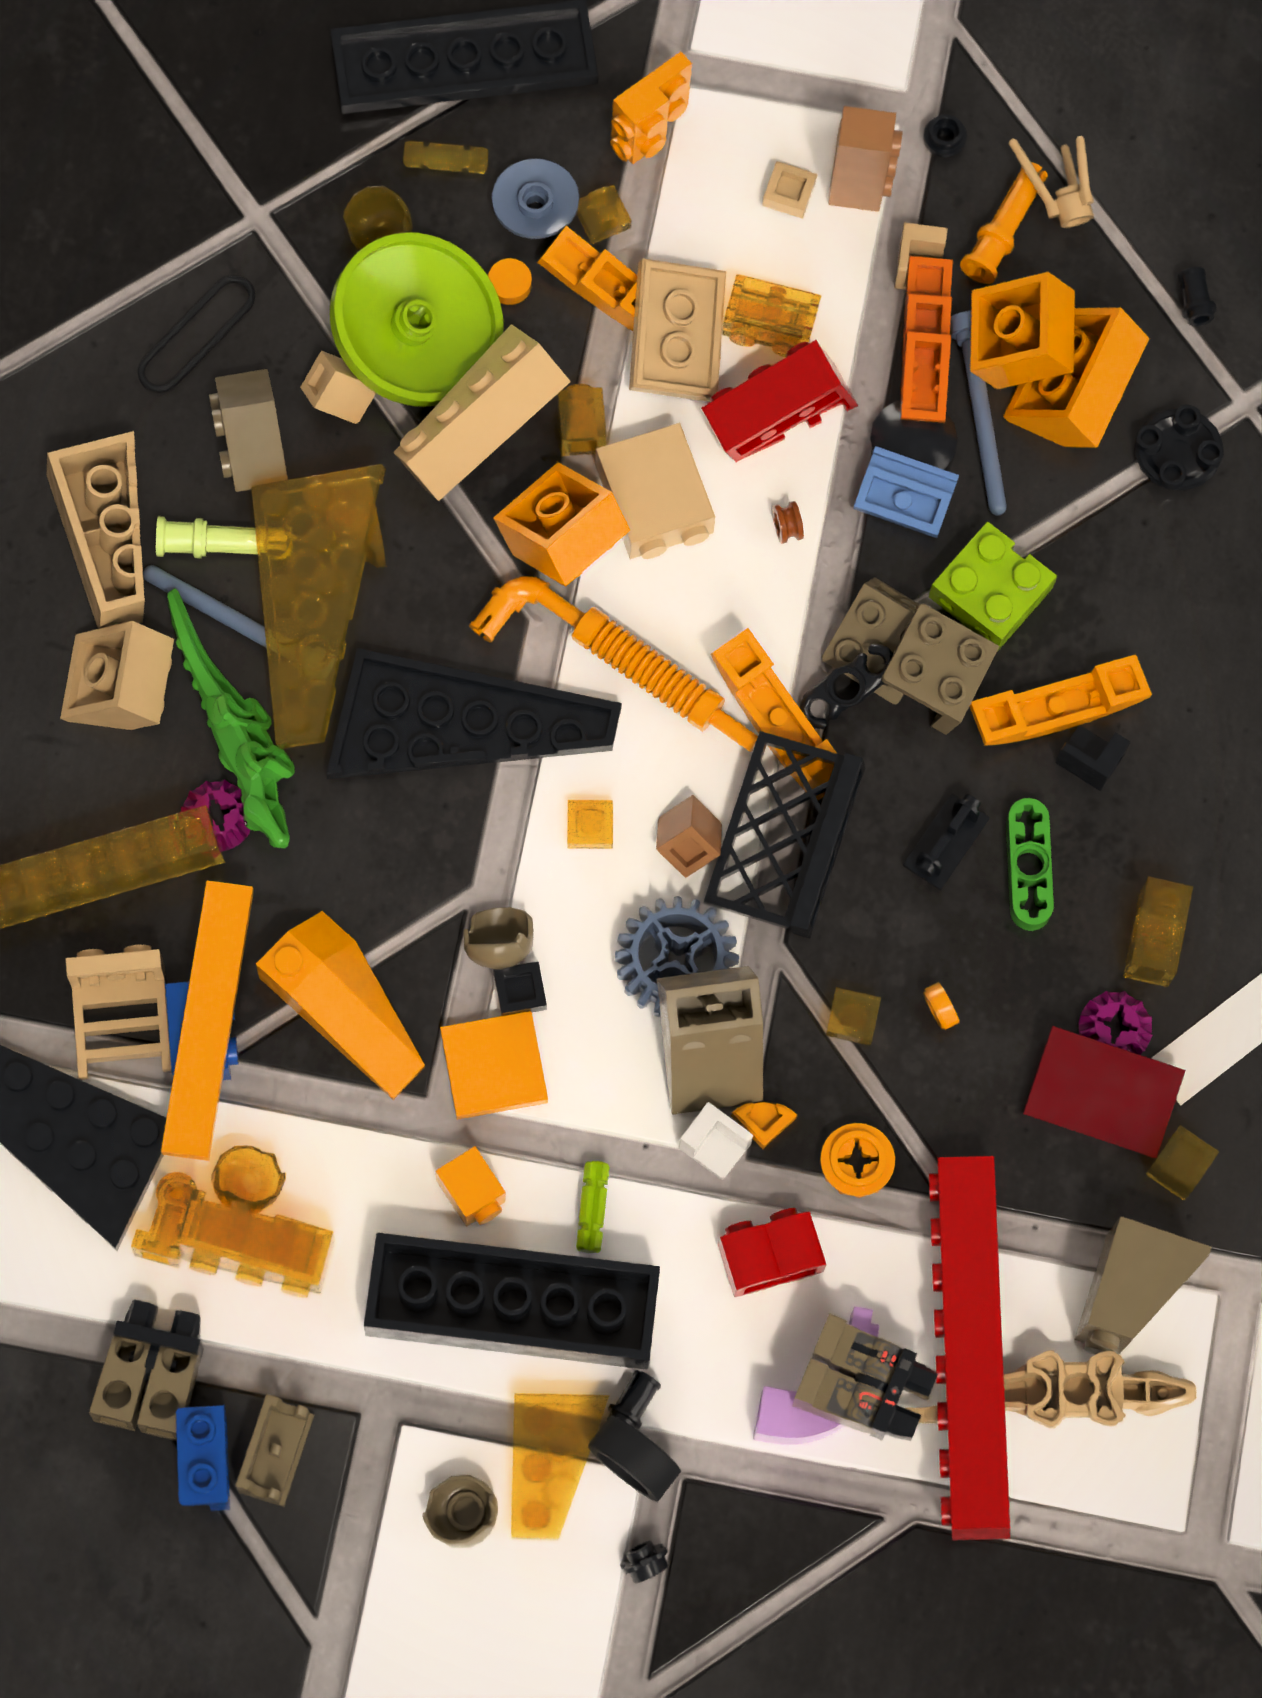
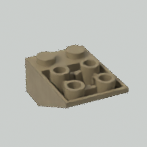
M743 966L657 978L671 1114L701 1111L708 1102L716 1108L763 1102V1018L759 978L751 968Z

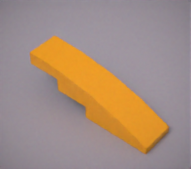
M565 226L537 263L602 312L633 331L637 274L606 249L599 253L568 226Z

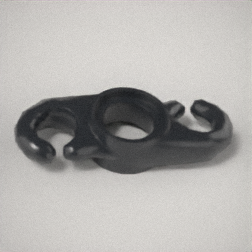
M871 644L868 647L869 654L879 655L884 659L885 666L881 672H870L866 665L867 655L859 653L853 662L835 669L803 695L799 708L814 729H824L827 726V721L824 718H817L812 715L810 707L813 701L824 700L828 705V718L836 720L842 711L861 703L885 684L881 678L893 656L892 651L882 644ZM844 673L854 675L860 684L858 694L851 700L841 698L835 689L836 680Z

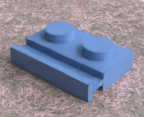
M875 446L853 509L937 538L959 475Z

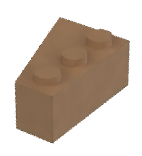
M849 106L843 107L838 127L828 205L879 212L882 196L891 197L903 131L894 130L896 113Z

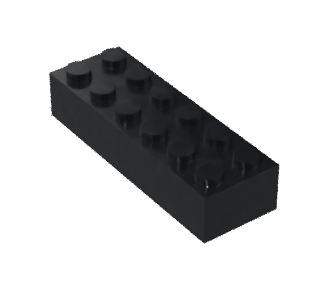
M376 1232L364 1319L365 1336L648 1370L660 1266Z

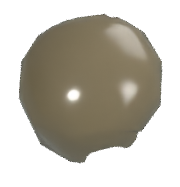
M512 907L491 908L477 912L471 917L470 930L464 929V950L467 956L476 964L495 970L518 965L531 953L533 948V919L525 910Z
M472 1475L450 1476L437 1485V1487L430 1490L426 1510L422 1513L423 1521L432 1537L451 1548H472L482 1543L493 1531L498 1515V1500L486 1482Z

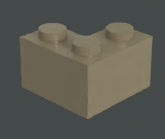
M268 369L215 377L218 393L209 394L216 437L226 436L228 450L219 452L224 478L233 477L235 492L287 484L288 477Z

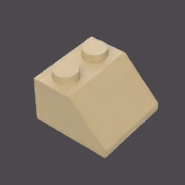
M135 621L76 634L60 719L67 722L126 730L160 724L165 704L164 695L168 673L172 665L171 655L174 639Z

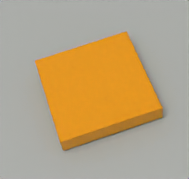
M532 1011L440 1027L457 1120L548 1103Z

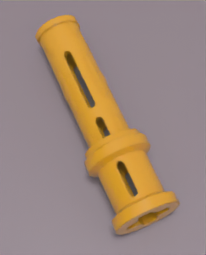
M1031 162L1036 172L1039 173L1042 167ZM1022 167L992 221L980 227L976 236L978 239L971 253L965 255L960 262L962 271L979 283L991 284L997 278V267L1004 255L1010 254L1013 250V235L1038 193ZM1045 170L1041 171L1039 175L1043 183L1048 177Z

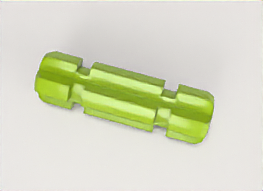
M587 1161L584 1165L583 1182L586 1183V1186H582L578 1224L581 1226V1229L578 1230L576 1243L577 1251L593 1254L601 1251L603 1232L600 1231V1228L604 1227L607 1188H604V1185L608 1184L610 1168L608 1163Z

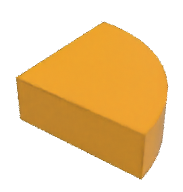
M752 1102L735 1109L731 1113V1117L753 1135L752 1139L764 1149L797 1118V1114L782 1104Z

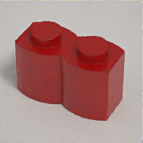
M788 1208L770 1215L771 1222L753 1226L752 1221L747 1220L725 1228L726 1235L719 1238L718 1247L734 1297L753 1294L780 1284L802 1280L824 1272L827 1264L810 1211L798 1213L796 1208Z

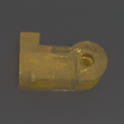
M173 1172L165 1175L157 1185L156 1196L159 1204L150 1231L146 1232L136 1229L131 1249L135 1257L179 1269L199 1208L200 1198L195 1181L189 1175L183 1172Z

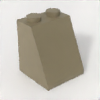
M1120 1216L1106 1235L1074 1340L1085 1343L1084 1349L1095 1355L1104 1351H1115L1120 1355L1208 1258L1212 1247Z

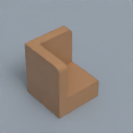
M691 795L658 819L656 850L687 878L721 855L722 824L694 795Z

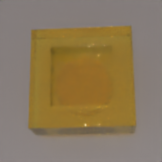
M568 800L567 849H613V800Z
M836 987L825 1036L871 1046L881 997Z

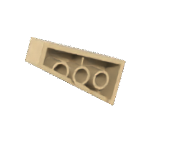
M511 324L424 420L402 438L400 446L393 453L422 487L436 500L440 501L571 381L537 341Z
M134 431L48 452L47 478L97 628L100 629L130 621L142 623L145 598Z

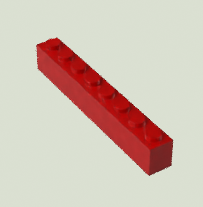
M994 1156L938 1157V1173H929L930 1202L939 1201L940 1218H931L932 1247L941 1246L942 1263L932 1264L933 1292H943V1309H934L935 1338H944L945 1355H936V1373H938L936 1381L937 1384H946L947 1402H937L938 1431H948L949 1449H939L940 1478H950V1496H941L942 1526H952V1540L1010 1539Z

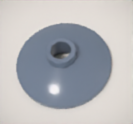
M527 159L509 166L500 174L493 188L492 205L497 219L507 230L524 238L541 239L561 232L565 226L572 222L578 210L579 192L575 180L562 166L544 159ZM533 202H538L543 205V207L539 209H532L528 206Z

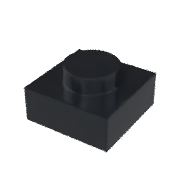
M539 961L500 970L493 969L501 1016L532 1011L533 1013L547 1010Z

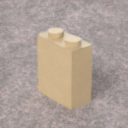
M680 423L596 449L595 467L602 486L613 493L630 528V531L622 537L629 559L640 556L643 559L655 558L665 553L668 547L684 543L685 546L696 545L705 541L710 534L714 533L716 516Z

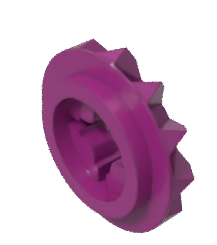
M224 779L221 782L205 781L195 790L189 791L187 799L183 806H181V823L186 836L193 844L207 851L221 852L238 846L247 838L251 830L244 824L243 802L241 801L242 792L239 787L230 784ZM210 800H215V803L219 805L221 810L229 809L230 813L224 815V831H220L219 825H216L213 819L205 820L204 816L210 814Z
M1105 991L1091 999L1083 1009L1079 1019V1034L1141 1055L1146 1050L1153 1036L1152 1016L1144 1008L1142 1000H1136L1129 996L1126 991L1120 993ZM1118 1011H1121V1017H1123L1122 1025L1129 1027L1130 1031H1122L1115 1039L1114 1044H1112L1111 1028L1104 1025L1103 1021H1111Z

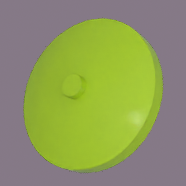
M407 232L387 235L366 245L348 262L340 273L330 301L332 336L340 356L347 367L365 386L375 393L391 401L410 406H436L502 335L504 328L503 313L497 292L481 266L470 255L454 244L422 233Z

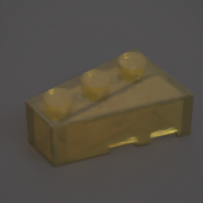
M192 1188L177 1239V1245L183 1260L190 1262L189 1269L213 1276L217 1274L218 1269L235 1273L236 1281L256 1287H262L263 1281L282 1285L281 1292L300 1298H308L309 1292L321 1295L335 1244L333 1231L279 1214L271 1217L247 1211L249 1205L233 1201L232 1207L204 1200L206 1192Z

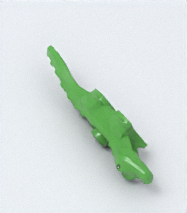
M174 588L168 592L167 597L168 608L172 618L171 623L177 635L176 645L182 650L184 655L183 666L185 670L190 671L192 674V687L199 691L202 698L201 707L206 710L208 717L207 725L211 728L220 750L218 753L219 759L224 767L233 772L238 779L237 785L242 792L241 801L243 802L244 824L250 830L264 833L269 838L271 846L285 849L289 844L290 836L285 811L279 803L276 782L282 778H290L295 773L294 764L282 748L273 744L267 732L272 724V720L260 703L253 698L244 700L211 661L193 627L178 590Z

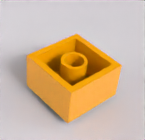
M1050 272L972 290L970 372L996 389L1073 373L1075 290Z
M559 462L493 517L513 556L565 587L579 577L585 569L630 531L611 491Z

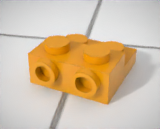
M681 51L613 100L610 143L614 152L622 161L629 160L633 165L644 156L651 158L656 155L665 145L667 122L678 119L686 111L689 102L692 63Z

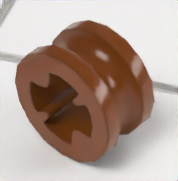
M796 501L789 502L786 508L780 507L779 504L773 505V521L780 544L787 543L790 537H795L796 540L804 539L802 518Z

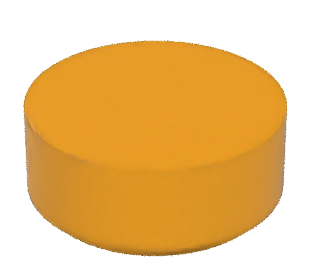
M509 258L500 260L491 267L488 277L497 292L500 303L514 305L528 297L531 291L532 277L529 268L523 262Z
M939 982L924 989L923 996L941 1029L946 1030L960 1023L948 995Z

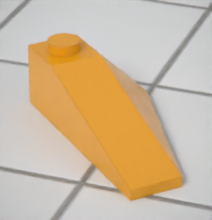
M323 911L287 931L256 963L259 979L391 1099L394 1100L425 1068L423 1060L357 942Z

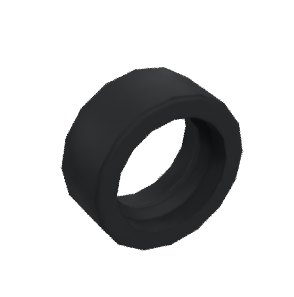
M612 1415L588 1444L592 1454L610 1471L636 1491L656 1502L661 1499L681 1472V1469L673 1459L653 1441L627 1422Z

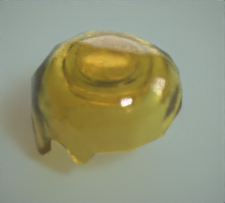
M367 186L357 192L350 199L343 214L349 238L357 250H361L379 238L397 233H411L413 229L412 217L406 203L397 193L385 186Z
M252 1145L233 1146L221 1154L211 1174L213 1190L222 1205L238 1214H258L271 1207L282 1192L286 1181V1173L281 1171L276 1155L271 1152L262 1151Z

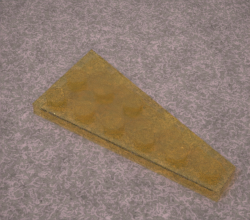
M382 464L251 486L276 745L280 749L325 742L337 690L334 687L340 660L344 658L347 645L344 642L349 620L353 618L367 552L365 548L371 524H374L377 512L375 503L379 486L383 484L386 472Z

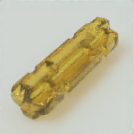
M408 141L404 147L403 161L407 167L422 168V164H428V169L462 172L463 168H469L470 173L483 174L486 173L488 168L489 153L488 149L483 147L471 146L470 151L464 150L465 146L430 143L429 147H424V142Z

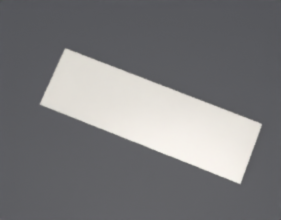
M1262 973L1152 1057V1059L1186 1070L1176 1098L1180 1105L1184 1104L1262 1043Z

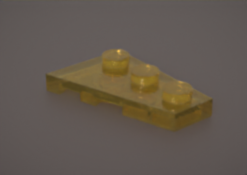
M514 1393L511 1540L559 1541L590 1454L588 1444L598 1432L610 1395Z

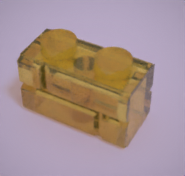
M737 274L724 317L722 335L729 336L730 341L736 345L752 347L756 343L772 347V351L775 354L786 357V353L795 345L802 342H811L822 295Z

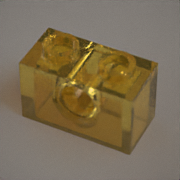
M1148 876L1139 893L1124 969V978L1164 987L1170 985L1178 969L1193 886Z

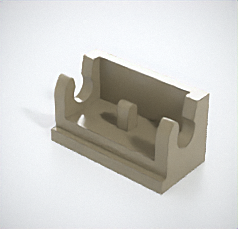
M266 1394L236 1483V1488L240 1494L285 1507L315 1415L309 1413V1409L302 1405L295 1407L282 1402L283 1400L279 1397Z

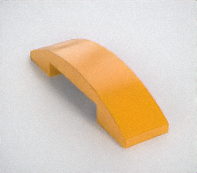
M749 628L711 653L728 688L758 733L762 731L837 754L828 739L823 741L774 673L771 668L774 663ZM768 746L784 768L792 765L785 750ZM793 753L797 761L805 758V756ZM817 760L801 768L811 789H814L829 781L834 765ZM797 772L790 774L801 788L807 792ZM825 792L817 795V800H820L822 797H824Z
M1135 654L1097 665L1091 673L1014 694L1013 690L974 700L969 707L984 746L1028 740L1079 726L1150 698L1152 693Z

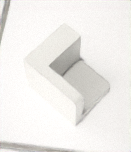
M708 1102L680 1138L678 1149L716 1177L723 1180L750 1147L753 1135Z

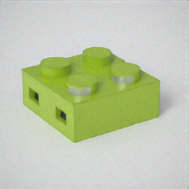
M987 521L934 581L928 597L965 627L1000 646V649L1053 589L1057 575L1030 554L1023 559L1013 551L1015 542Z

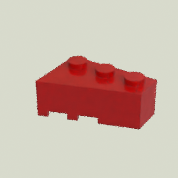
M814 340L811 343L802 342L795 345L786 353V358L772 366L767 364L758 367L748 375L747 381L734 389L727 387L716 392L710 398V403L703 406L702 410L725 452L735 462H738L784 441L786 438L785 432L805 421L809 428H812L822 423L820 414L842 404L847 412L858 407V404L834 361L819 342Z

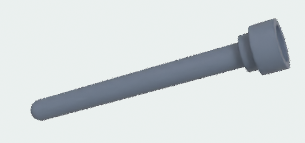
M965 311L951 317L950 330L952 338L957 340V345L963 349L989 510L992 514L998 516L1006 511L1007 505L986 382L970 372L971 311Z
M149 565L144 569L143 577L147 582L167 593L176 588L182 601L296 664L297 670L302 673L304 680L320 687L331 674L336 663V655L321 647L316 649L308 647L304 649L157 566Z

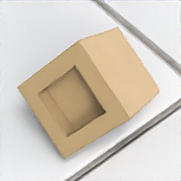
M904 222L894 289L906 290L909 256L942 259L946 244L947 228Z
M322 350L300 387L314 408L354 424L359 423L376 394L351 372L342 358Z

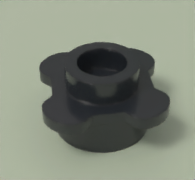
M652 1541L643 1542L626 1552L628 1559L623 1561L620 1567L624 1570L625 1574L630 1573L634 1583L648 1580L668 1567L664 1557L668 1550L662 1543L653 1545Z

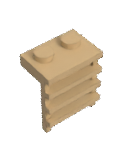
M132 945L123 949L124 953L105 954V951L100 949H88L78 952L77 957L66 958L67 977L72 987L79 1080L88 1079V1063L161 1056L163 1072L172 1071L165 990L166 974L160 949L152 950L149 945ZM149 1003H157L158 1016L84 1022V1010ZM159 1030L160 1043L86 1050L87 1036Z

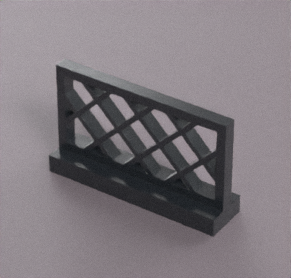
M760 731L721 847V855L717 859L704 898V904L792 930L793 934L810 939L864 775L865 764L863 758L845 753V756ZM766 746L785 750L792 765L768 776L761 763ZM793 753L805 756V758L797 761ZM817 760L834 765L829 781L814 789H811L801 768ZM759 770L763 780L754 784ZM797 772L807 792L783 804L772 783ZM768 786L778 807L754 819L747 806L751 794ZM825 792L820 806L816 796ZM811 799L818 812L816 822L798 832L787 811ZM744 813H746L750 822L740 826ZM783 814L793 835L769 847L758 826ZM754 829L764 850L740 862L733 849L736 837ZM811 834L808 847L806 848L802 839ZM797 842L804 854L802 865L784 875L773 854ZM731 855L735 865L726 869ZM769 857L779 878L755 890L744 869ZM740 871L750 893L734 901L718 897L717 894L722 880ZM797 877L794 890L792 891L788 881ZM783 884L790 897L785 916L766 911L759 896ZM754 899L758 908L745 904Z

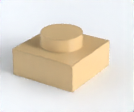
M776 161L763 197L762 206L803 219L818 174Z

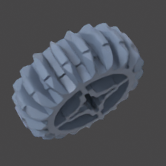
M678 895L674 897L673 908L667 909L665 901L659 898L655 902L656 913H653L646 906L640 907L639 916L641 921L628 918L626 928L630 933H620L618 935L617 943L625 949L615 952V962L624 965L617 970V978L624 981L631 980L625 986L624 992L627 996L641 992L637 1001V1006L640 1009L647 1007L650 1001L654 1002L653 1015L656 1017L661 1016L658 986L656 984L657 978L698 973L699 969L694 961L702 955V950L708 945L711 947L715 960V966L712 971L728 969L739 963V954L729 951L736 947V937L730 935L723 936L729 928V923L727 920H722L715 924L712 923L716 916L714 907L707 909L703 915L698 913L700 901L697 899L691 902L690 909L682 908L683 901ZM668 927H684L695 931V933L687 937H680L675 935ZM652 935L656 941L655 947L660 955L652 961L651 967L644 971L640 964L639 951L645 940ZM669 952H673L676 956L685 954L684 964L681 965L677 960L669 962Z

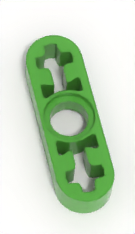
M1023 798L1012 805L1006 819L1010 915L1018 927L1034 931L1041 929L1047 924L1054 909L1050 820L1048 810L1043 803L1033 798ZM1024 811L1030 812L1031 819L1039 820L1032 828L1031 841L1023 842L1025 838L1024 823L1016 822V820L1021 818ZM1025 853H1032L1038 856L1042 862L1041 872L1036 875L1024 874L1017 866L1018 857ZM1037 886L1034 891V902L1036 906L1043 907V909L1039 910L1036 918L1029 917L1028 910L1021 909L1020 907L1024 906L1028 899V887Z

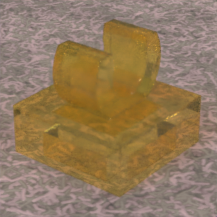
M614 185L607 188L604 186L589 192L587 196L579 198L577 215L592 244L631 229L632 220Z

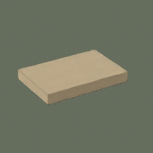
M644 258L638 262L629 381L630 391L710 402V398L718 392L727 271Z

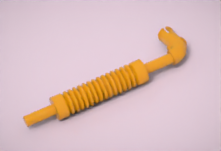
M521 576L507 581L500 588L495 587L491 592L492 598L474 621L469 624V627L478 636L483 633V639L492 643L496 634L514 611L519 613L526 603L535 605L539 602L575 628L572 634L573 641L586 650L591 648L590 651L593 655L597 654L600 660L604 658V663L607 665L611 663V667L613 669L618 668L620 674L625 673L627 679L632 677L634 684L639 682L641 689L646 687L648 694L653 692L652 695L655 699L660 697L659 702L662 704L666 702L668 708L673 707L675 713L680 712L682 718L687 717V721L703 732L711 724L749 752L754 750L758 736L721 710L726 699L712 689L706 690L705 684L699 685V680L696 678L692 680V675H685V670H678V665L674 664L671 666V660L667 659L664 661V655H658V651L655 649L651 651V646L648 644L644 646V641L641 639L637 641V636H630V631H623V626L618 625L616 627L617 622L614 620L609 622L610 617L596 607H592L585 614L549 588V582L538 577Z

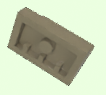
M876 577L867 581L862 586L822 656L823 662L837 669L853 662L859 653H865L867 655L866 665L868 670L872 673L881 672L885 666L884 659L879 655L869 654L868 647L871 644H882L888 647L894 654L920 604ZM844 673L846 676L850 677L851 679L859 683L858 679L854 675ZM883 684L874 691V693L892 704H898L904 696L903 693L887 684Z
M921 604L917 607L881 679L885 684L937 712L931 727L947 735L962 722L1000 646L926 604Z

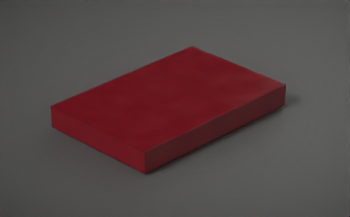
M1052 1025L1023 1114L1157 1158L1186 1070Z

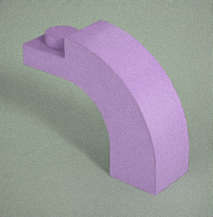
M854 1306L850 1314L849 1325L878 1337L879 1324L871 1323L873 1309ZM764 1386L761 1392L753 1440L780 1445L805 1444L830 1436L842 1429L844 1425L794 1407V1397L797 1393L795 1391Z

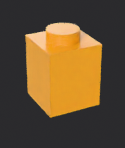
M476 1146L435 1171L437 1183L466 1227L475 1221L479 1225L486 1224L503 1211L500 1205L506 1202V1192Z

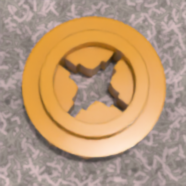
M851 1123L839 1127L829 1135L821 1151L820 1164L826 1182H829L840 1194L861 1198L878 1193L887 1184L894 1171L895 1154L889 1139L880 1130L863 1123ZM855 1143H858V1150H861L863 1158L877 1160L863 1166L860 1179H857L852 1165L838 1162L851 1157Z

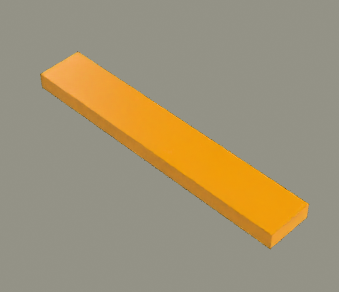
M215 881L206 882L161 1149L162 1155L205 1161L210 1160L254 893L252 886Z

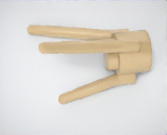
M1083 136L1076 138L1079 184L1070 149L1067 145L1061 147L1068 186L1055 192L1056 200H1053L1016 139L1009 141V145L1044 202L1049 218L1058 217L1062 228L1078 226L1094 218L1091 207L1094 200L1089 185L1087 154Z

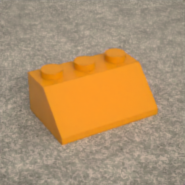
M1075 308L1074 372L1018 385L1003 417L1008 422L1063 447L1097 448L1149 341V337L1122 308Z

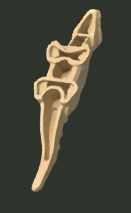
M1048 1350L1028 1359L1026 1364L1019 1367L1015 1372L1004 1375L1005 1411L1016 1412L1050 1429L1056 1428L1065 1418H1090L1091 1421L1103 1426L1112 1427L1123 1422L1126 1417L1123 1409H1131L1145 1416H1156L1170 1409L1188 1405L1197 1398L1196 1385L1187 1379L1172 1377L1160 1371L1149 1370L1135 1372L1134 1374H1123L1122 1365L1125 1363L1124 1359L1115 1351L1098 1353L1087 1362H1064L1053 1350ZM937 1405L923 1408H906L921 1415L919 1423H938Z

